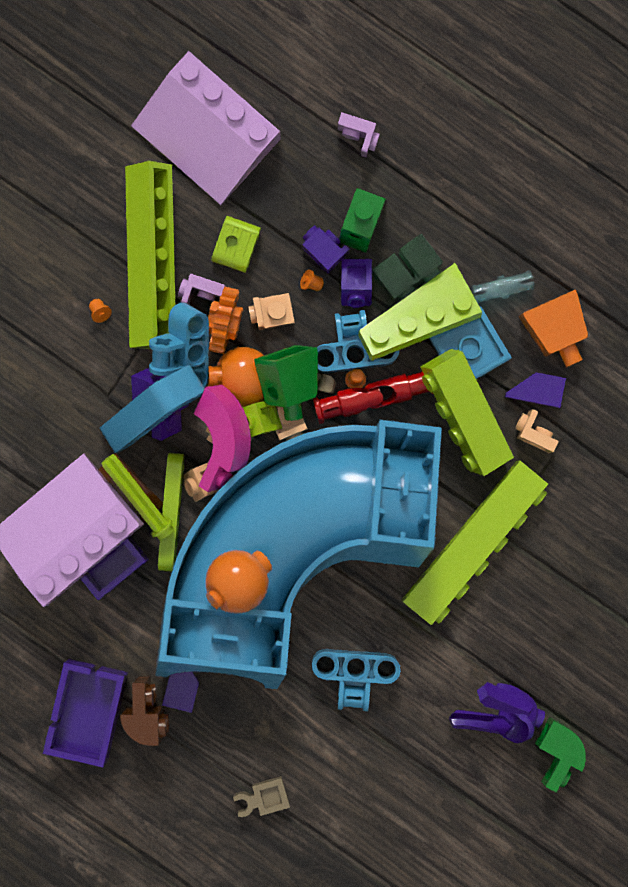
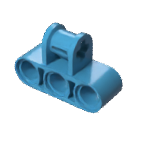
M185 302L176 304L169 313L168 333L149 340V347L152 349V362L149 364V371L154 375L167 376L190 365L205 388L208 381L209 320L204 313Z
M360 310L359 314L344 316L336 313L335 324L338 342L322 344L317 347L318 354L328 351L334 357L333 364L328 367H322L318 364V372L326 374L387 366L392 364L399 355L398 350L393 352V356L389 359L378 358L371 361L358 336L359 330L367 325L365 310ZM357 347L363 351L364 358L361 362L352 363L348 360L346 354L350 348Z
M322 649L316 652L312 659V670L317 677L324 680L339 681L337 707L339 710H342L343 707L362 708L363 711L368 712L370 683H393L398 679L401 672L397 659L387 653ZM324 656L330 657L334 661V667L328 672L319 670L317 667L319 658ZM356 658L364 662L362 672L353 674L348 671L347 665L350 660ZM383 661H391L394 664V671L389 676H382L378 673V666Z

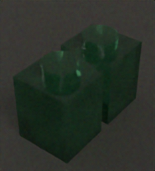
M422 233L399 249L400 252L398 253L415 277L411 276L395 253L372 270V275L392 302L398 298L403 300L416 291L414 286L422 280L427 283L441 273L438 268L441 267L443 261Z

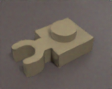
M282 776L253 784V794L238 792L233 796L234 801L243 799L248 804L245 809L238 811V817L248 816L255 808L259 809L260 816L290 808Z

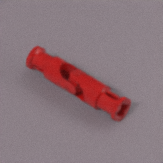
M423 372L409 376L401 374L369 383L365 388L341 390L337 392V395L323 399L312 398L319 424L324 423L326 419L341 415L344 418L359 414L369 407L377 409L412 400V396L430 392L423 383L422 377L424 374ZM390 386L393 388V393L388 399L383 401V395L379 387Z

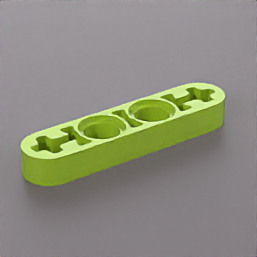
M168 453L162 516L165 520L171 519L173 522L171 526L174 530L166 538L160 540L158 571L172 572L176 562L184 454Z

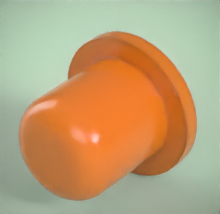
M310 269L303 274L300 282L303 290L309 288L314 291H320L324 285L323 278L314 275V271Z
M94 299L89 304V309L92 312L91 318L96 323L106 321L112 314L110 307L106 306L100 299Z
M353 369L346 374L345 383L349 388H363L366 383V376L361 369Z

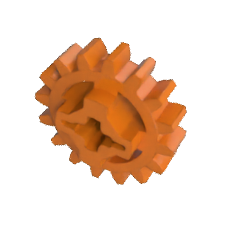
M224 286L219 302L214 301L211 303L208 320L209 334L212 335L209 350L212 352L224 354L229 339L235 340L237 338L243 314V308L237 306L239 298L238 289Z

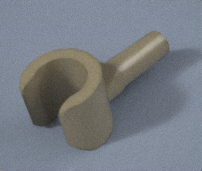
M318 373L319 384L317 390L333 394L336 386L335 379L329 375Z

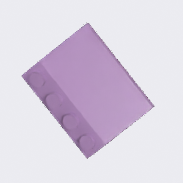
M190 51L168 73L131 125L132 128L219 205H222L281 139L280 131Z
M83 453L0 524V550L23 584L38 602L45 607L143 526L144 523L85 453Z

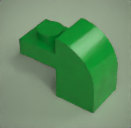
M549 717L535 744L540 749L555 756L541 782L545 787L557 793L559 787L564 788L571 776V771H569L571 766L581 772L583 771L586 752L582 741L570 728Z

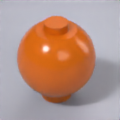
M238 347L227 351L220 357L216 366H208V387L223 385L237 398L242 408L262 402L264 396L254 359L265 355L249 347Z
M232 550L219 555L211 563L206 573V598L209 603L216 609L220 608L223 611L235 614L245 613L257 607L263 601L268 590L269 580L267 574L272 570L269 559L258 550L253 554L242 550Z

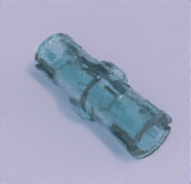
M529 270L525 273L506 278L504 275L498 276L495 281L471 285L472 294L485 291V294L474 296L479 304L480 302L499 297L502 300L507 299L511 294L534 290L535 285L534 281L521 284V281L533 278Z

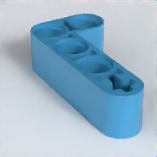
M188 365L148 387L99 429L114 453L117 454L137 442L176 410L202 396L205 388L191 366Z

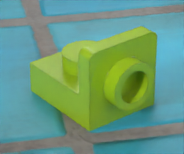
M264 401L243 407L249 423L251 437L283 429L276 406L267 405Z

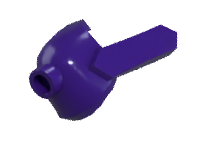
M487 682L477 690L479 700L485 707L499 710L498 715L456 710L448 719L452 727L456 729H470L500 734L514 743H522L532 738L535 727L539 728L542 725L545 711L538 709L533 698L517 687L498 683L495 686Z

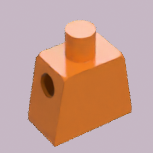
M576 289L528 310L519 316L521 322L545 356L559 351L566 367L583 360L575 343L588 338V332Z

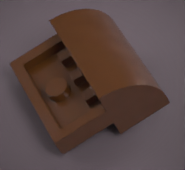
M139 676L132 683L133 707H127L120 715L121 723L125 732L134 741L147 746H159L163 737H166L167 732H169V714H164V706H153L157 699L156 684H151V676Z

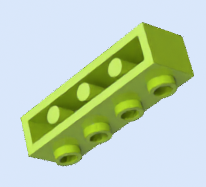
M450 349L420 367L424 374L422 377L423 383L428 391L433 392L437 400L435 404L440 416L447 420L451 428L448 430L452 441L457 446H460L463 453L461 457L462 462L470 472L485 476L514 458L463 351Z

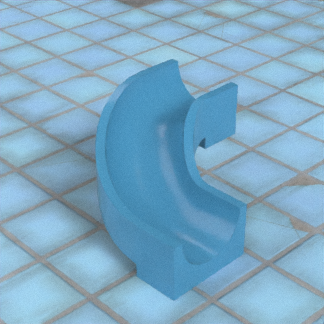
M380 420L377 426L347 425L328 427L285 441L258 456L238 471L202 510L188 532L178 553L169 580L162 614L155 676L168 677L171 674L180 672L224 673L250 678L265 685V688L277 689L286 676L292 614L290 610L297 594L314 576L333 564L348 560L420 567L434 549L441 428ZM232 550H242L250 554L258 550L269 559L272 565V570L267 574L269 584L263 601L257 607L245 613L235 614L223 611L220 608L216 609L206 598L205 579L209 566L219 555Z

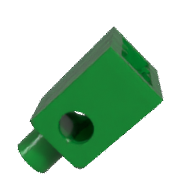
M357 188L341 229L340 244L366 253L386 199ZM350 234L356 235V236L360 237L361 239L356 238V237H353V236H351Z
M294 345L254 359L264 400L267 405L283 407L284 418L287 421L302 419L301 403L315 398L317 395V347Z

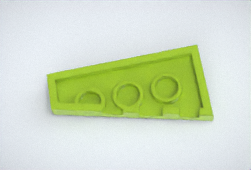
M454 263L360 329L358 336L371 361L481 318L482 310L456 263Z

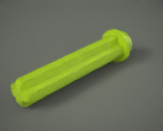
M116 455L108 456L102 462L103 468L153 530L151 532L152 537H157L159 540L166 538L174 530L171 526L173 523L171 519L165 520Z

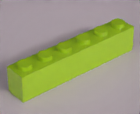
M146 161L125 167L129 348L150 349L149 340L151 338L168 333L169 313L175 306L172 165Z
M516 461L402 598V601L430 625L435 621L440 623L450 612V609L447 607L454 598L459 600L469 589L470 586L467 584L469 579L474 574L478 577L489 564L486 559L493 550L498 553L508 542L509 539L505 537L512 528L517 530L528 517L525 514L527 509L532 504L536 507L547 495L544 489L548 483L523 462Z

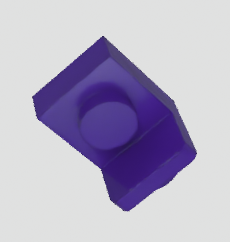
M342 259L341 305L353 308L371 306L372 259Z

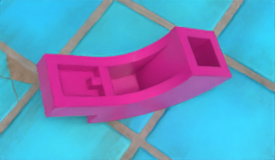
M223 385L205 387L194 412V415L207 425L213 442L210 461L198 485L206 492L221 489L232 478L231 472L241 470L247 465L250 455L251 435L246 414L237 398Z

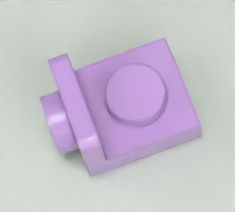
M341 112L338 130L342 131V136L358 141L360 137L364 138L361 156L367 157L369 150L375 151L380 135L375 133L376 123Z
M190 274L188 280L183 279L178 296L182 297L181 302L190 305L194 290L199 291L198 297L214 302L216 297L220 298L225 285Z

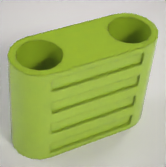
M226 216L211 261L246 273L260 235L261 227Z

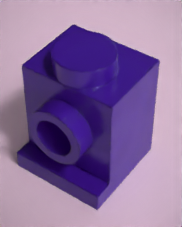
M314 225L303 236L305 242L302 244V249L327 274L349 254L350 249L346 245L340 248L338 246L341 243L340 240L330 230L324 232L320 227L317 228Z

